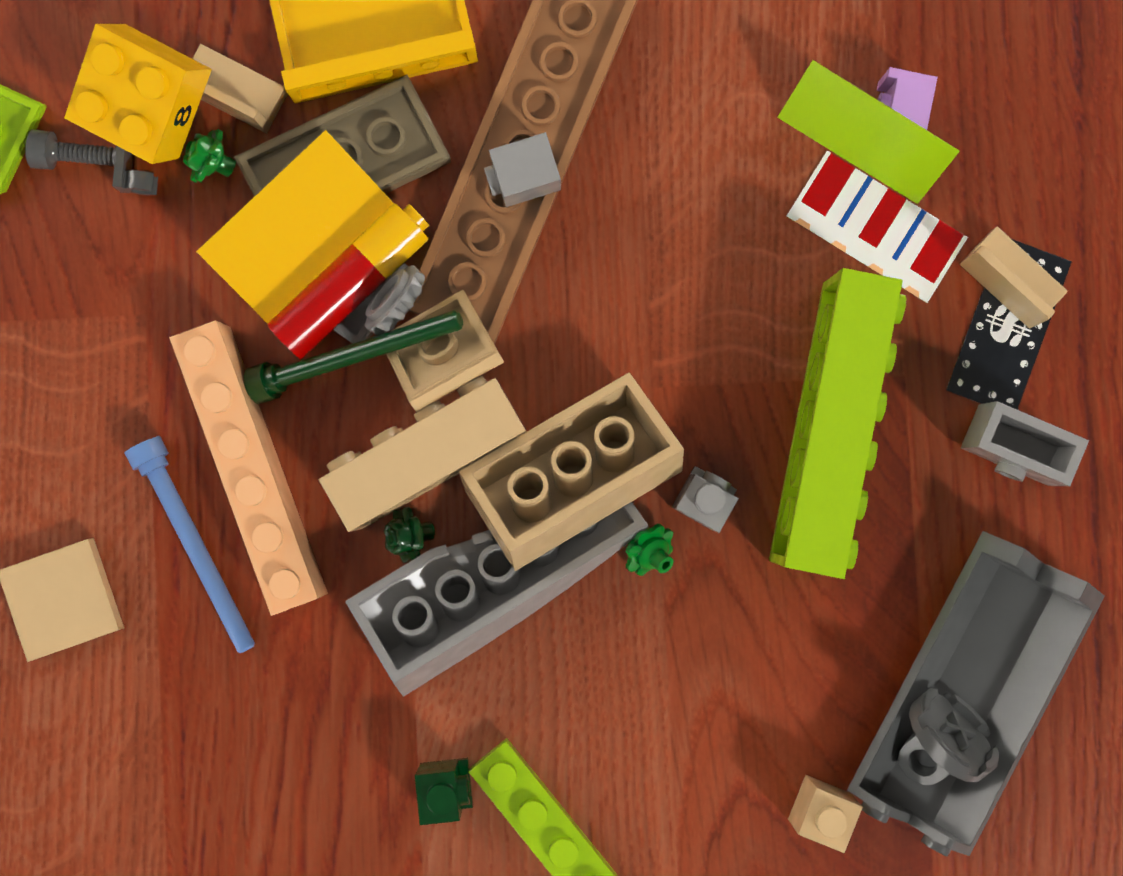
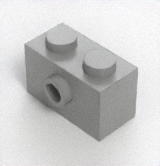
M996 401L978 405L961 449L996 463L994 471L1010 479L1023 482L1026 476L1047 486H1071L1089 440Z

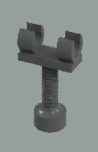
M32 129L28 133L25 151L30 168L53 170L56 167L57 161L60 160L76 163L114 165L112 186L121 193L131 192L141 195H157L158 177H154V173L132 170L134 155L118 146L104 147L59 142L56 134L52 131Z

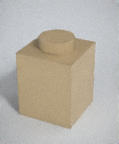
M805 775L788 820L798 835L845 853L863 806L851 793Z

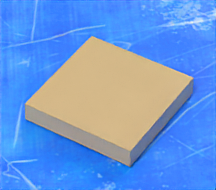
M464 290L393 329L396 330L454 310L459 312L463 319L461 330L387 353V357L407 399L416 412L504 363Z
M94 538L86 539L0 569V582L27 662L124 629Z

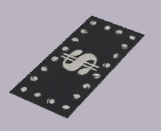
M1013 240L1062 286L1064 285L1072 261ZM984 287L946 390L981 404L998 401L1018 410L1051 318L1029 329Z

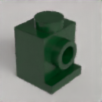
M460 758L420 763L415 774L420 825L460 821L463 809L473 808L469 759Z

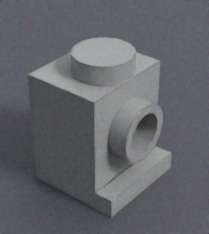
M694 466L671 508L710 530L720 533L739 498L734 496L737 489L732 487V484L709 471L705 472Z

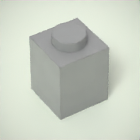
M546 132L489 150L492 165L484 168L492 196L502 194L506 207L561 190V178Z

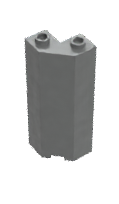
M983 531L847 791L863 801L861 804L863 806L862 811L883 823H887L889 817L912 825L924 833L921 839L922 843L948 857L951 850L970 856L1105 595L1090 583L1044 564L1025 548ZM928 689H938V694L942 696L947 692L959 696L986 722L991 733L986 739L991 749L995 745L998 747L999 761L998 767L981 781L965 782L949 774L942 781L934 785H922L908 778L900 768L898 761L899 751L909 736L914 733L909 717L911 703ZM925 750L913 751L916 760L923 766H937V763Z

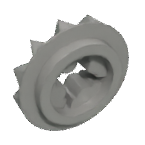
M414 265L404 270L398 269L391 274L368 304L365 313L367 316L365 327L375 335H381L394 329L397 322L404 319L409 309L414 307L413 303L422 293L425 275Z

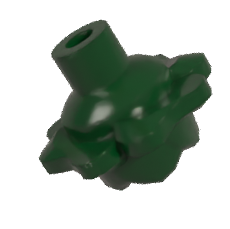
M410 507L394 510L393 519L385 525L383 530L386 539L385 548L394 555H399L403 563H409L420 556L421 549L424 546L423 542L431 541L435 538L434 525L429 521L420 523L418 517H413Z

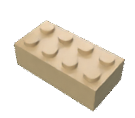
M629 372L461 469L459 474L466 494L513 569L517 571L681 473L683 469L684 448Z
M480 376L457 390L460 398L445 406L444 403L441 404L440 401H436L413 415L417 423L405 430L403 428L398 429L397 426L388 428L370 439L373 445L372 449L363 454L361 452L354 454L353 451H349L326 465L330 473L318 480L348 532L364 529L394 510L458 475L461 469L527 432L496 378L487 382L483 376Z

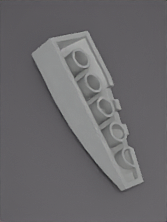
M630 502L517 571L513 569L490 530L472 535L471 540L449 547L445 544L428 550L345 602L393 684L404 697L487 645L563 593L633 540L638 532L647 529L648 524L634 504Z

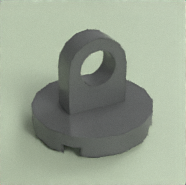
M930 688L911 703L909 717L914 733L909 736L899 751L898 761L904 774L912 781L922 785H934L951 774L965 782H979L998 767V747L995 745L991 749L986 739L991 735L986 722L959 696L949 692L942 696L938 694V689ZM925 750L937 763V766H923L916 760L913 751Z

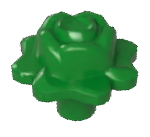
M219 129L211 130L207 136L196 133L194 139L186 144L183 163L192 169L190 176L192 182H202L206 176L215 172L226 177L232 174L236 160L224 155L222 144L223 131Z
M659 523L652 528L638 532L635 538L627 544L625 551L628 556L626 569L630 572L635 571L639 576L645 575L651 569H656L659 573L669 571L674 563L673 558L669 556L673 551L671 545L674 535L673 531L669 528L665 529Z

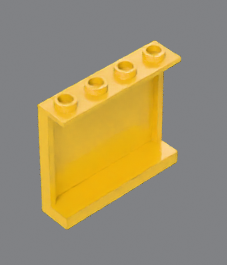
M269 0L285 68L284 71H281L284 87L295 104L389 83L405 75L411 78L478 62L464 0Z

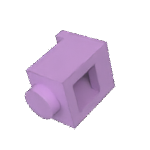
M890 67L878 81L877 91H881L877 100L927 130L938 77Z

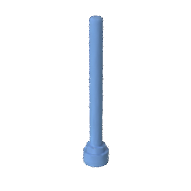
M161 436L153 437L131 447L124 452L133 470L138 469L141 476H147L237 652L243 653L254 647L255 642L165 468L169 465L165 457L169 452Z

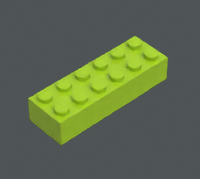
M842 268L823 282L769 561L786 568L845 579L847 569L852 570L854 568L858 555V541L853 539L856 520L863 519L868 503V492L862 490L866 470L871 471L877 457L878 444L872 441L875 421H882L887 405V393L881 392L884 375L892 371L897 353V345L891 343L894 324H900L906 308V295L900 294L902 279Z

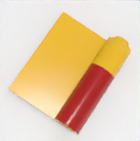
M325 130L196 252L257 312L275 336L294 355L302 360L429 240L423 232L429 224L410 204L402 210L397 204L393 203Z

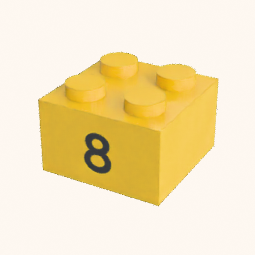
M95 24L64 118L151 164L176 160L181 155L212 69L126 24Z

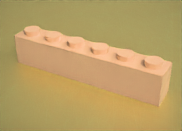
M215 320L169 337L270 615L273 616L328 594L259 404L250 398L245 388L244 373L246 368L231 327Z

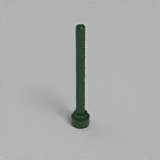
M454 310L283 367L279 364L272 365L269 362L254 365L245 370V388L255 403H266L280 398L282 392L286 391L290 384L461 330L463 319L460 313Z

